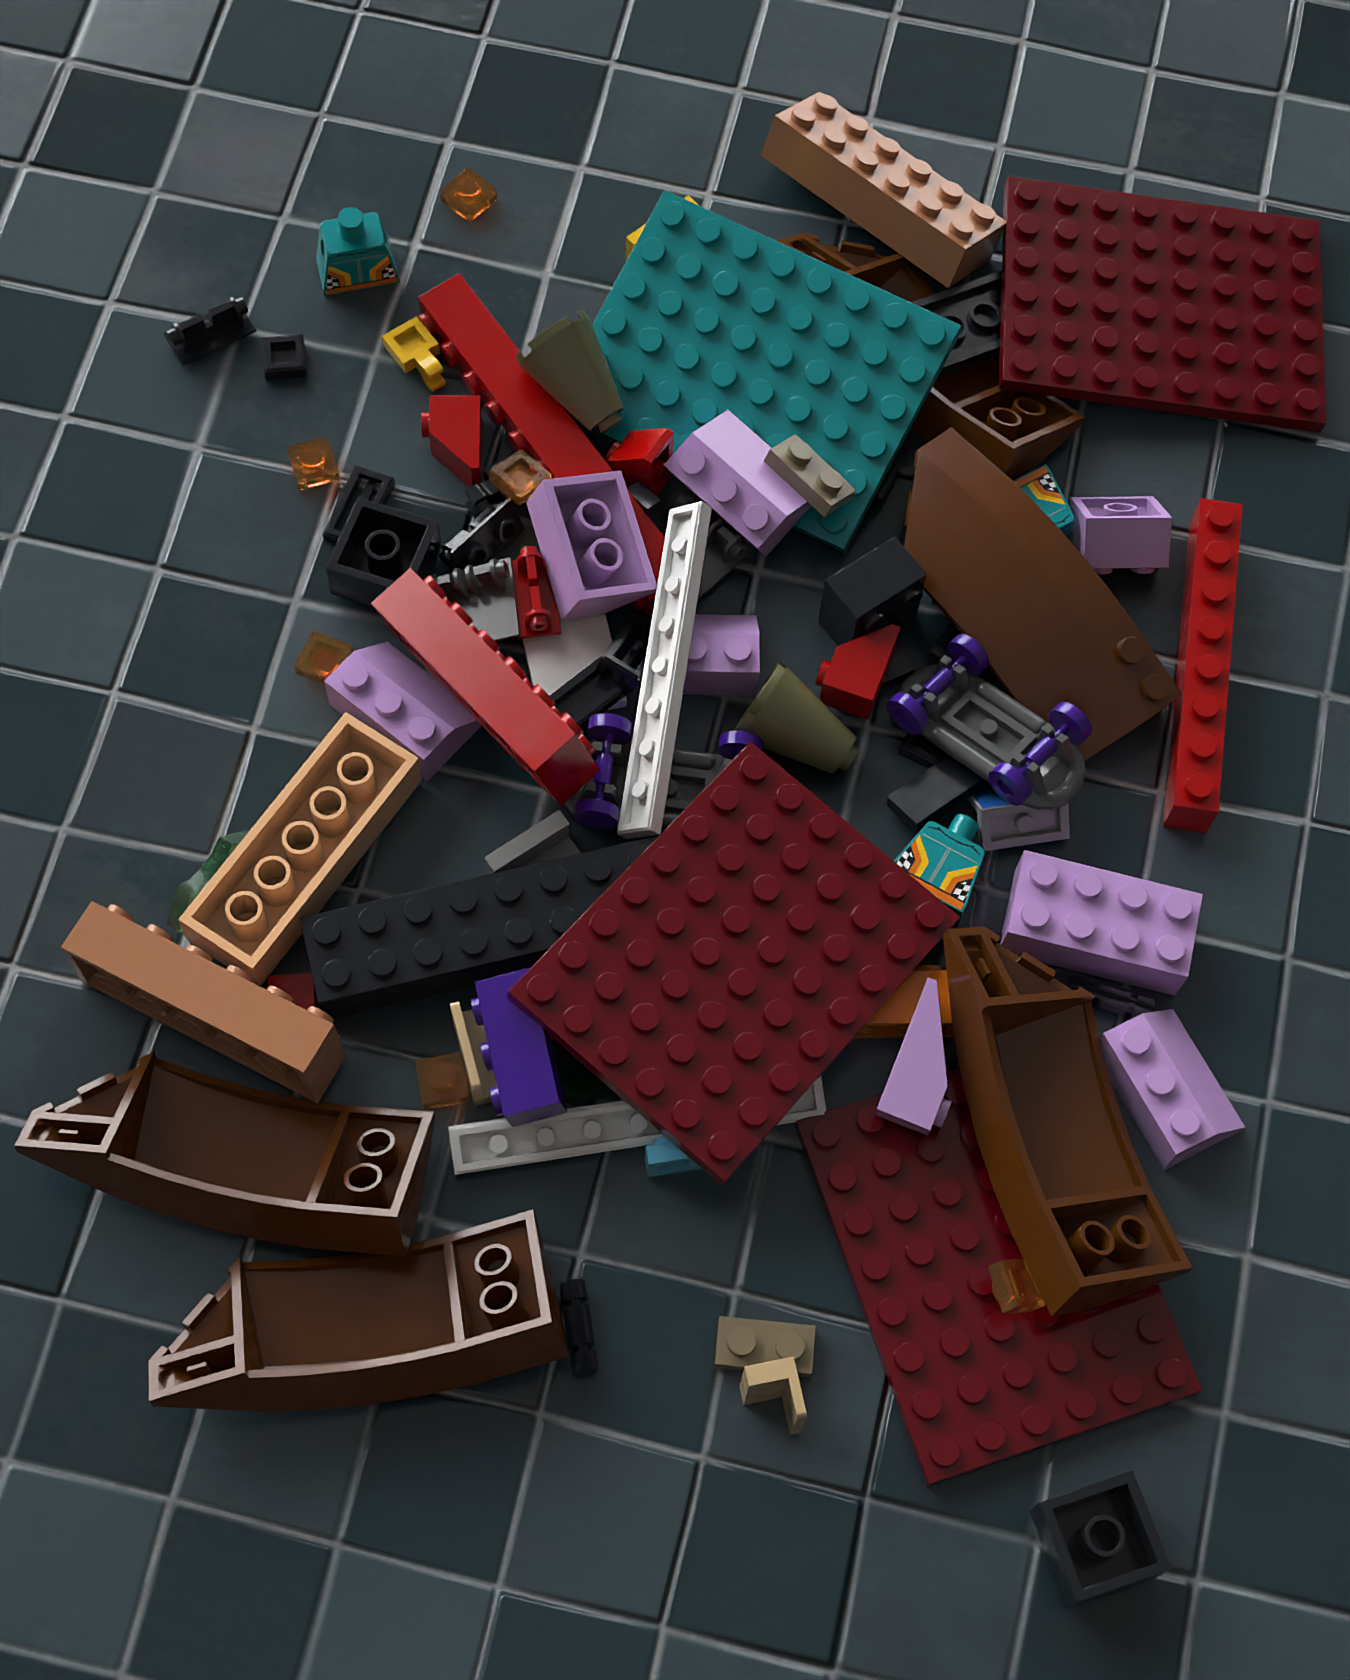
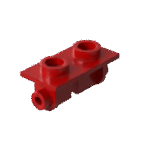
M535 546L523 547L517 560L512 561L520 627L518 639L560 635L561 627L558 607L544 564L543 555L538 552Z

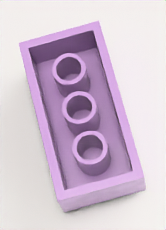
M1024 850L1014 872L1002 929V938L999 944L1018 956L1020 953L1026 952L1045 964L1175 996L1189 976L1203 894Z

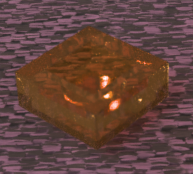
M467 167L440 190V197L444 204L470 223L497 200V189Z
M327 436L286 447L299 491L340 479Z
M522 449L490 470V482L518 505H521L531 497L542 480L551 479V473Z
M313 630L294 665L297 675L325 685L324 680L354 652L353 645Z
M461 1052L415 1060L424 1110L470 1101Z
M1024 1259L1001 1260L988 1266L993 1282L992 1291L1000 1304L1002 1313L1032 1312L1045 1306L1044 1300Z

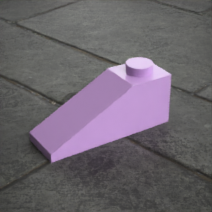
M927 978L875 1113L879 1117L928 1136L932 1125L942 1128L952 1102L943 1098L948 1085L937 981L931 978Z

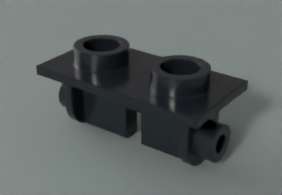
M229 297L227 302L209 309L208 313L202 316L198 314L179 324L176 322L172 323V329L167 330L163 334L183 366L257 331L246 314L249 311L243 298L234 299Z
M508 498L504 502L499 500L497 503L490 502L487 508L469 524L472 531L469 533L462 530L449 543H445L442 546L443 551L439 554V558L446 566L452 567L455 564L456 568L461 570L465 569L468 565L475 567L490 562L525 529L512 499Z

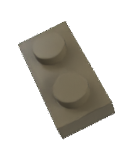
M796 434L771 448L764 459V462L824 518L850 502L856 492V489L839 472L827 464Z
M719 1316L714 1368L744 1371L745 1366L794 1356L798 1377L811 1378L816 1326Z

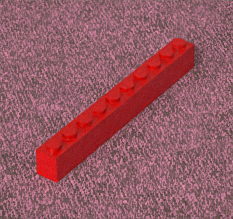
M460 273L418 297L421 314L417 317L430 334L440 343L439 349L450 367L456 365L459 368L467 390L473 396L479 394L485 402L484 408L490 420L495 426L501 424L508 432V441L515 453L520 451L522 455L524 454L531 463L530 466L541 480L613 472L565 408L518 365L515 356L520 350ZM628 491L657 584L665 537ZM656 592L631 602V605L637 611L643 609L650 620H652Z

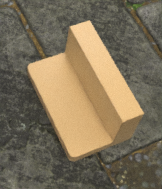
M459 1002L451 1003L452 1021L474 1105L478 1106L492 1102L490 1088L496 1087L497 1084L494 1070L488 1071L486 1069L481 1053V1043L487 1042L484 1025H477L473 1010L462 1012Z
M794 1356L745 1366L739 1386L743 1405L782 1397L790 1435L799 1434L807 1418V1412Z

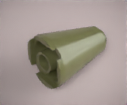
M584 310L577 311L579 320L572 323L570 318L566 316L554 323L528 343L532 351L526 357L519 351L515 356V360L528 375L590 432L599 429L601 434L622 421L619 413L625 407L591 320Z
M780 662L776 664L766 678L762 688L756 697L753 698L734 731H744L759 736L763 740L764 750L830 774H834L838 768L845 772L859 751L858 748L853 746L857 737L788 666Z

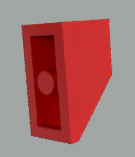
M430 395L429 412L421 413L422 438L430 439L431 454L469 488L481 483L482 413L480 396Z
M668 428L630 431L621 443L615 442L611 446L605 461L613 471H622L627 488L638 481L643 483L654 495L658 496L672 478V474L664 464L673 455L674 432Z
M891 624L837 646L831 662L822 661L815 685L822 687L820 700L826 706L869 720L894 655L901 627Z

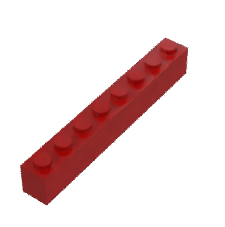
M1200 498L1189 523L1175 684L1182 695L1173 702L1163 827L1207 833L1219 812L1243 504Z

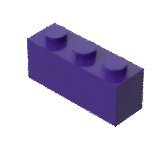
M530 968L475 982L478 997L471 999L475 1021L478 1026L484 1025L487 1042L481 1043L483 1061L488 1071L494 1070L497 1086L490 1088L493 1107L496 1115L503 1114L512 1127L568 1113L550 1035L544 1031L542 1026L507 998L508 991Z

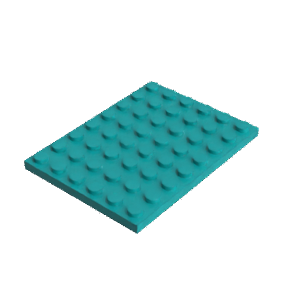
M664 190L592 324L625 407L619 413L622 418L619 424L601 434L599 429L592 432L614 443H621L627 434L633 430L668 428L674 432V454L692 432L729 410L771 448L796 434L827 464L839 472L856 489V492L850 502L825 518L811 506L792 528L846 553L962 331L961 325ZM569 413V415L572 417V419L576 422L577 425L585 428L573 415Z

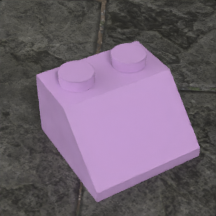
M1154 496L1070 497V509L1075 519L1072 529L1074 546L1097 574H1110L1113 572V568H1129L1134 573L1149 574L1155 572V568L1169 567L1172 517Z
M695 614L683 695L756 696L760 674L757 615Z

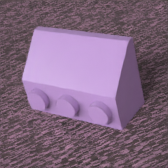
M727 410L692 432L664 466L701 501L712 507V510L766 558L811 505L764 462L771 447Z
M622 471L542 480L526 504L562 621L602 615L656 592V580Z
M389 642L354 651L324 680L329 705L342 715L347 712L418 757L421 777L426 782L482 726L439 681Z
M1173 1009L1142 1013L1104 1032L1100 1037L1101 1049L1110 1080L1164 1170L1245 1129L1244 1124Z

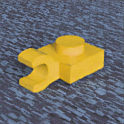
M417 316L382 335L384 347L405 373L417 368L424 383L432 392L446 385L445 379L440 374L444 372V369L435 358V356L440 354L439 344Z

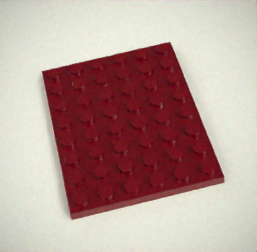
M1013 176L1007 177L1004 184L1003 219L1006 221V225L1003 231L999 389L1313 432L1322 431L1326 425L1319 220Z
M750 742L508 991L507 998L542 1026L546 1033L723 1186L941 941L944 932L956 924L960 916L756 745Z
M960 1069L946 1073L948 1086L943 1098L952 1102L942 1128L932 1125L928 1136L875 1115L882 1094L825 1111L823 1115L806 1117L797 1120L795 1123L797 1134L927 1487L1197 1395L1202 1391L1159 1284L1090 1310L1056 1316L1050 1315L1010 1232L992 1187L977 1142Z

